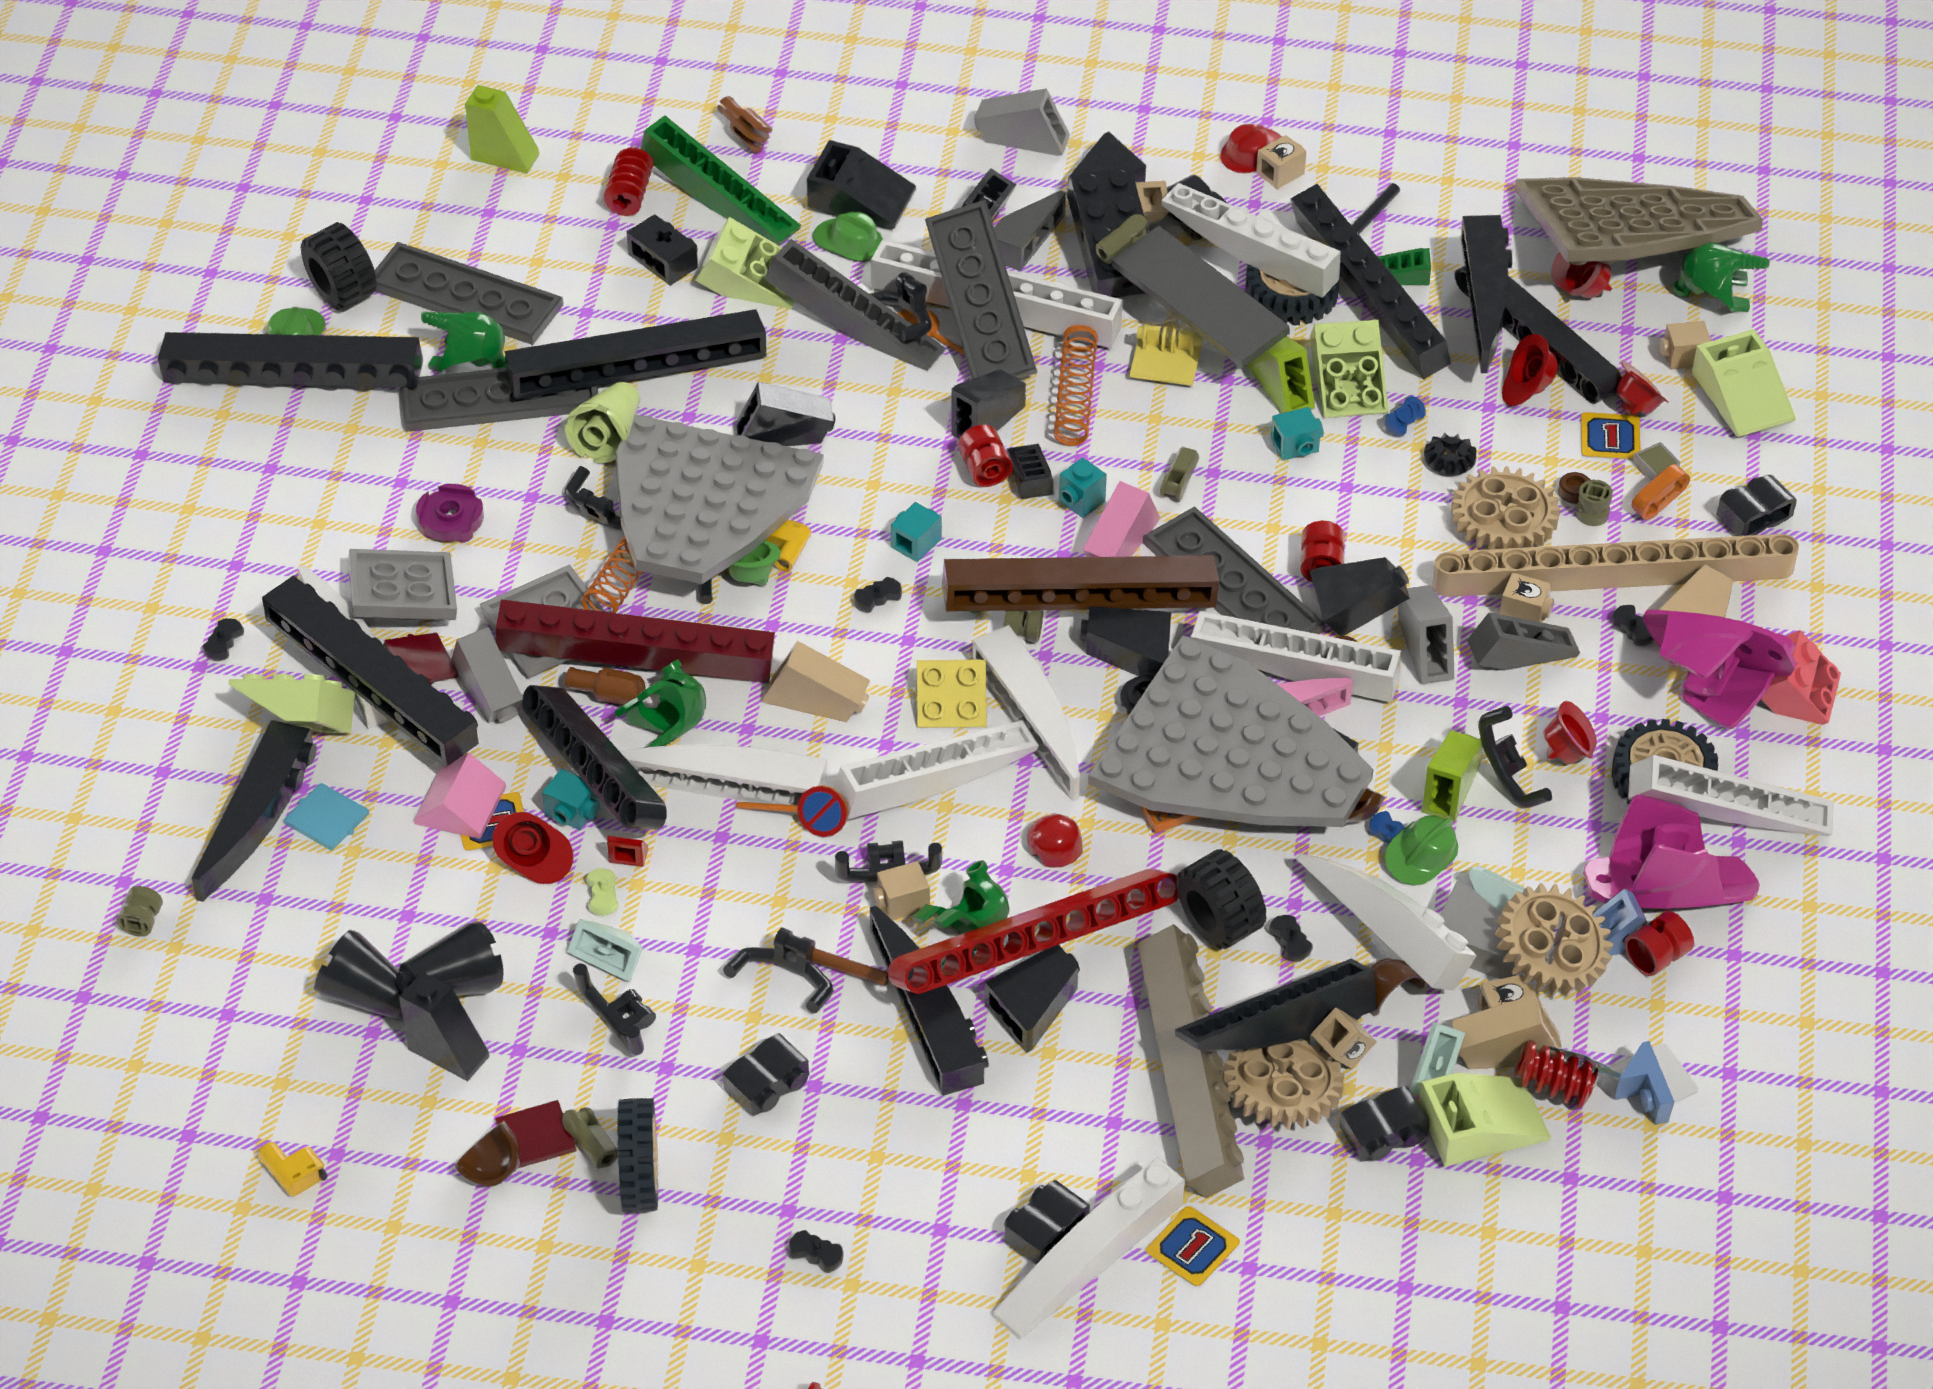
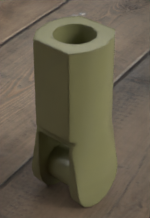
M1139 214L1132 215L1119 228L1096 244V254L1102 261L1111 264L1112 258L1147 234V219Z
M1186 447L1179 449L1170 470L1163 479L1160 496L1165 497L1168 494L1176 496L1178 501L1182 500L1188 482L1199 461V454L1196 450Z
M588 1107L581 1108L579 1112L573 1109L564 1112L562 1119L564 1128L579 1142L596 1168L611 1166L618 1158V1148L599 1124L594 1112Z

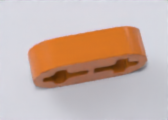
M1677 464L1668 466L1634 497L1631 504L1632 509L1644 520L1655 517L1687 488L1690 476Z

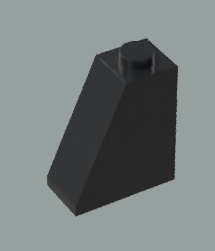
M1108 131L1102 135L1070 175L1131 166L1135 183L1146 182V164Z
M999 369L955 385L951 389L952 436L960 439L966 430L981 424L990 425L996 431L1000 430L1026 406V383L1018 377Z
M758 382L733 426L734 435L746 436L749 439L768 443L775 442L787 447L821 444L827 432L832 431L836 416L832 412L830 398Z
M1386 557L1315 568L1310 571L1323 621L1339 636L1349 634L1410 599L1406 587L1409 583L1407 574L1401 566L1395 567Z
M1090 606L1088 620L1082 619L1080 640H1087L1086 654L1136 676H1156L1168 658L1171 612Z
M1056 945L1039 952L985 982V1005L1026 1053L1033 1050L1077 991L1078 972L1080 971L1079 964L1071 953H1066L1060 945Z
M421 972L399 996L408 1050L468 1082L490 1057L489 1051L453 988Z

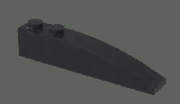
M1501 215L1463 216L1460 240L1480 372L1488 373L1503 328L1508 287V269L1512 268L1511 249L1506 250L1509 244V232L1507 227L1503 228Z
M274 720L270 721L191 878L196 901L203 902L254 853L273 829L290 802L295 790L301 788L304 771L308 764L314 762L317 752V746L312 740L311 728Z
M870 907V931L888 970L889 965L895 958L920 948L879 907ZM913 968L909 972L908 981L913 977ZM948 985L919 994L895 987L942 1096L984 1084V1068L989 1067L986 1051L983 1046H977L974 1040L976 1039L974 1024L971 1018L965 1019Z
M1351 958L1175 1029V1036L1196 1049L1204 1050L1262 1048L1312 1036L1311 1033L1335 1007L1356 1020L1365 1014L1377 1010L1375 971Z

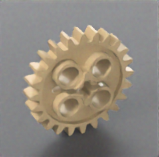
M1492 466L1490 474L1479 469L1478 478L1469 474L1467 476V483L1460 481L1458 490H1454L1451 504V513H1453L1452 523L1458 524V533L1466 532V541L1476 539L1477 548L1484 544L1489 545L1488 550L1495 549L1496 547L1500 549L1533 547V543L1542 547L1544 539H1551L1553 530H1557L1560 507H1558L1559 498L1553 497V488H1545L1544 479L1535 482L1534 473H1530L1526 477L1522 476L1521 468L1515 473H1510L1508 466H1505L1503 472H1498Z
M1540 883L1535 891L1530 886H1527L1522 894L1516 892L1512 899L1508 900L1501 910V915L1496 921L1500 926L1495 935L1503 938L1497 945V949L1508 951L1503 958V962H1514L1516 964L1512 973L1517 974L1522 971L1525 974L1524 984L1529 983L1533 979L1536 981L1537 991H1540L1544 985H1547L1551 995H1555L1561 987L1563 993L1569 996L1573 989L1578 993H1582L1587 985L1592 987L1606 971V965L1612 959L1608 952L1613 947V943L1606 940L1611 930L1600 928L1605 917L1593 916L1592 913L1596 906L1585 907L1583 905L1585 896L1581 895L1575 900L1572 898L1571 888H1568L1564 894H1561L1557 884H1554L1547 892L1543 883ZM1561 915L1563 917V920L1555 936V932L1553 931L1559 924V918ZM1553 943L1555 948L1549 955V962L1547 964L1545 961L1546 956Z
M1306 1037L1302 1041L1296 1040L1262 1048L1230 1050L1228 1060H1225L1223 1082L1230 1093V1098H1233L1232 1106L1234 1108L1244 1106L1243 1116L1256 1114V1123L1258 1124L1265 1118L1269 1119L1271 1128H1274L1278 1121L1283 1122L1288 1130H1290L1292 1122H1297L1301 1128H1305L1307 1119L1317 1125L1319 1124L1320 1115L1329 1118L1331 1108H1338L1339 1099H1342L1344 1088V1073L1340 1072L1341 1063L1333 1062V1058L1328 1052L1322 1054L1323 1047L1320 1044L1311 1046L1310 1037Z

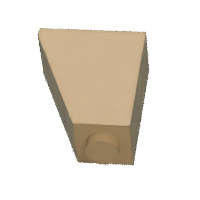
M1704 564L1659 610L1726 617L1733 580L1722 572Z
M797 641L773 674L761 701L770 705L847 722L855 711L860 714L869 699V695L865 691L870 680Z
M1536 994L1452 1020L1453 1029L1465 1032L1458 1057H1462L1469 1069L1516 1067L1523 1047L1529 1040L1536 1042V1052L1543 1045L1562 1049L1559 1031ZM1550 1049V1057H1551V1056L1554 1054V1052H1556V1051H1553V1050Z

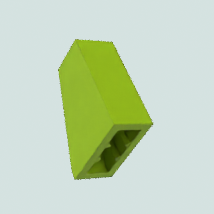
M477 85L465 103L471 160L528 174L540 155L539 148L507 93Z
M1286 336L1247 365L1281 413L1305 407L1315 408L1305 347Z
M1452 730L1449 732L1427 767L1422 813L1435 815L1445 820L1450 817L1454 823L1456 822L1481 764L1483 753L1481 739Z

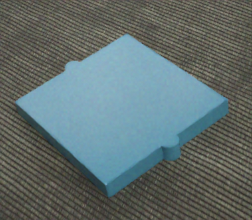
M320 783L305 799L301 798L299 805L283 820L285 825L333 851L348 835L354 834V829L369 815V809L327 785Z

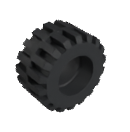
M335 222L302 240L301 256L305 270L317 292L333 308L339 311L376 292L377 280L372 261L358 237L344 224Z
M1222 849L1214 850L1185 867L1177 874V894L1183 911L1194 929L1209 944L1214 945L1218 949H1227L1264 926L1267 919V911L1261 890L1247 867L1230 852L1223 851Z

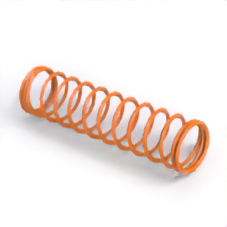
M1086 325L1070 326L1063 333L1058 384L1059 392L1057 393L1058 401L1056 403L1057 410L1055 412L1056 420L1054 421L1053 435L1060 443L1070 446L1080 445L1089 437L1088 426L1090 424L1089 416L1091 415L1090 407L1092 406L1091 398L1093 396L1092 380L1094 379L1093 371L1095 370L1094 362L1096 360L1095 353L1097 351L1098 335L1095 330ZM1075 331H1087L1093 334L1094 342L1084 337H1076L1067 341V337ZM1075 340H1086L1092 344L1090 346L1083 347L1073 346L1070 344V342ZM1071 350L1076 351V352H1086V351H1089V352H1091V354L1086 355V356H1082V355L1073 354V353H1071L1070 351H1071ZM1069 353L1072 356L1067 358L1066 354ZM1073 358H1084L1090 361V363L1081 365L1075 364L1069 360ZM1068 362L1071 366L1066 367L1065 363ZM1083 367L1089 370V372L1078 374L1070 371L1069 368ZM1067 371L1070 375L1065 376L1064 372ZM1072 376H1082L1088 379L1089 381L1084 383H1076L1069 380L1068 378ZM1066 380L1070 384L1064 385L1063 381ZM1071 385L1084 386L1088 390L1084 392H1075L1069 390L1067 387ZM1065 389L1070 393H1066L1063 395L1062 391ZM1071 394H1078L1086 397L1087 399L1083 401H1073L1068 399L1066 396ZM1064 398L1069 402L1062 404L1061 400ZM1080 404L1086 408L1083 410H1071L1065 405ZM1063 407L1068 411L1061 413L1060 409ZM1068 413H1078L1085 417L1082 419L1068 418L1064 415ZM1075 423L1080 425L1082 428H1068L1063 424ZM1062 426L1071 431L1085 430L1086 433L1080 438H1070L1063 435L1058 428Z
M625 535L620 540L618 546L615 547L608 561L605 562L603 569L599 571L592 585L589 586L587 592L583 595L582 606L584 609L590 610L586 604L587 598L591 607L595 611H600L591 602L590 594H594L600 603L613 608L611 613H617L619 606L623 604L629 591L633 589L634 583L638 581L639 575L643 574L642 571H637L635 566L622 555V553L630 554ZM616 554H620L621 558H616ZM614 561L616 566H611V562ZM617 561H624L633 567L636 574L628 573L618 565ZM612 568L619 569L628 575L631 581H624L616 576ZM609 569L611 574H607L606 570ZM607 576L614 577L622 582L626 589H619L611 584ZM604 577L606 582L600 581V578ZM601 584L609 585L617 590L620 597H614L606 592ZM599 585L600 589H595V586ZM597 594L606 597L612 605L603 602Z

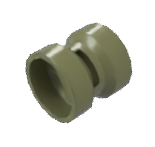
M1594 479L1588 480L1581 485L1579 502L1576 509V516L1580 522L1588 526H1599L1606 523L1609 518V505L1612 501L1613 493L1610 485L1604 481Z
M1043 610L1006 611L1004 627L1009 625L1017 636L1025 637L1029 642L1038 643L1042 630Z
M135 886L128 891L125 899L126 906L120 910L117 924L126 933L143 937L151 933L155 923L153 916L160 912L163 899L151 888Z

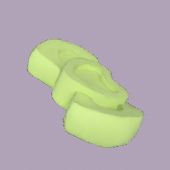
M597 868L586 876L587 884L592 887V899L588 906L589 910L600 916L612 914L619 906L615 891L616 875L609 869Z

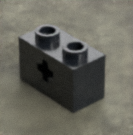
M990 168L964 201L962 207L986 200L993 223L1004 209L1016 184Z
M656 214L626 232L628 255L669 286L698 268L697 244L691 238L677 231L671 223L665 222Z

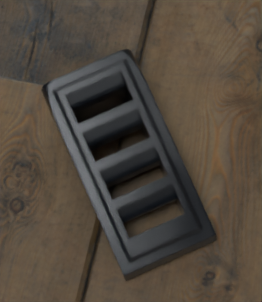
M1032 444L1007 448V453L1013 463L1012 472L1020 498L1026 499L1052 495L1053 477L1040 445Z

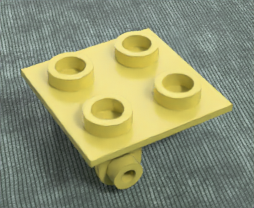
M1145 324L1144 327L1138 326V341L1129 377L1193 386L1203 344L1202 337L1196 334L1194 330H1180L1179 336H1177V328H1173L1172 335H1168V327L1164 326L1163 334H1161V327L1151 326L1149 324Z
M917 660V728L987 727L986 660Z

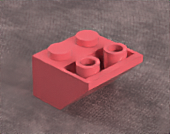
M1801 630L1788 634L1786 637L1795 644L1796 648L1792 655L1798 664L1791 676H1775L1761 700L1775 714L1821 725L1827 724L1830 720L1841 673Z

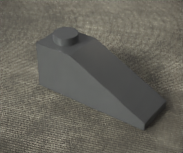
M1060 190L1004 216L994 229L1005 266L1018 271L1025 267L1064 218L1066 192Z
M1488 612L1467 639L1478 665L1503 670L1574 658L1581 653L1570 629L1567 627Z

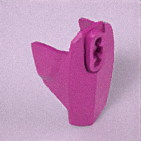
M1646 610L1643 616V621L1649 633L1660 647L1659 654L1661 658L1670 661V664L1673 666L1679 665L1688 670L1687 679L1683 684L1684 691L1682 697L1684 701L1699 713L1727 729L1735 728L1748 715L1767 692L1770 682L1775 676H1791L1798 664L1792 655L1796 647L1791 639L1756 625L1720 616L1680 611Z
M1635 795L1630 802L1613 839L1609 857L1591 859L1583 871L1588 885L1587 893L1591 898L1606 904L1623 889H1627L1634 894L1640 908H1690L1750 901L1757 896L1760 885L1752 870L1738 856H1714L1708 854L1709 852L1705 849L1698 813L1681 805L1644 795Z

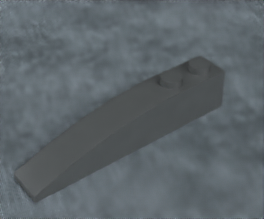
M790 239L774 256L765 280L841 332L873 349L926 371L945 352L946 348L927 334L902 341L899 337V329L913 324L794 240Z

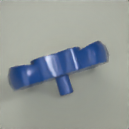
M1407 396L1404 402L1398 405V408L1386 414L1385 425L1388 431L1398 437L1404 436L1408 425L1414 423L1415 420H1421L1425 417L1424 403L1415 396Z
M1388 811L1373 815L1369 824L1370 834L1378 836L1381 841L1388 843L1406 828L1401 822L1393 821Z

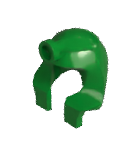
M1705 243L1692 248L1685 255L1680 267V278L1674 282L1672 290L1680 297H1687L1691 292L1697 295L1707 292L1724 302L1730 312L1740 311L1748 313L1750 309L1749 298L1733 296L1732 284L1747 286V272L1741 270L1766 269L1770 265V260L1766 257L1731 249L1718 243Z
M432 311L421 313V321L423 323H428V325L438 329L441 328L448 333L444 339L446 344L444 355L432 357L428 363L430 370H436L441 374H445L450 366L470 362L477 367L490 365L491 369L506 368L503 353L505 345L504 330L488 314L483 312L439 313Z
M678 659L661 670L664 676L659 682L645 689L637 695V698L614 711L617 718L626 713L627 720L631 724L661 733L648 747L670 744V742L696 727L704 715L706 709L704 688L695 678L681 670L680 666L682 664ZM653 694L659 695L657 708L645 707L642 702Z
M980 860L970 865L966 870L970 879L963 882V895L960 903L948 909L925 904L912 917L916 923L924 924L928 919L934 917L936 919L933 922L937 927L946 929L950 926L960 934L1006 919L1010 906L1005 891L990 878L987 873L988 866L986 862ZM977 946L974 947L972 954L977 951ZM944 959V961H943V963H942V966H943V967H944L945 962H946L945 959Z

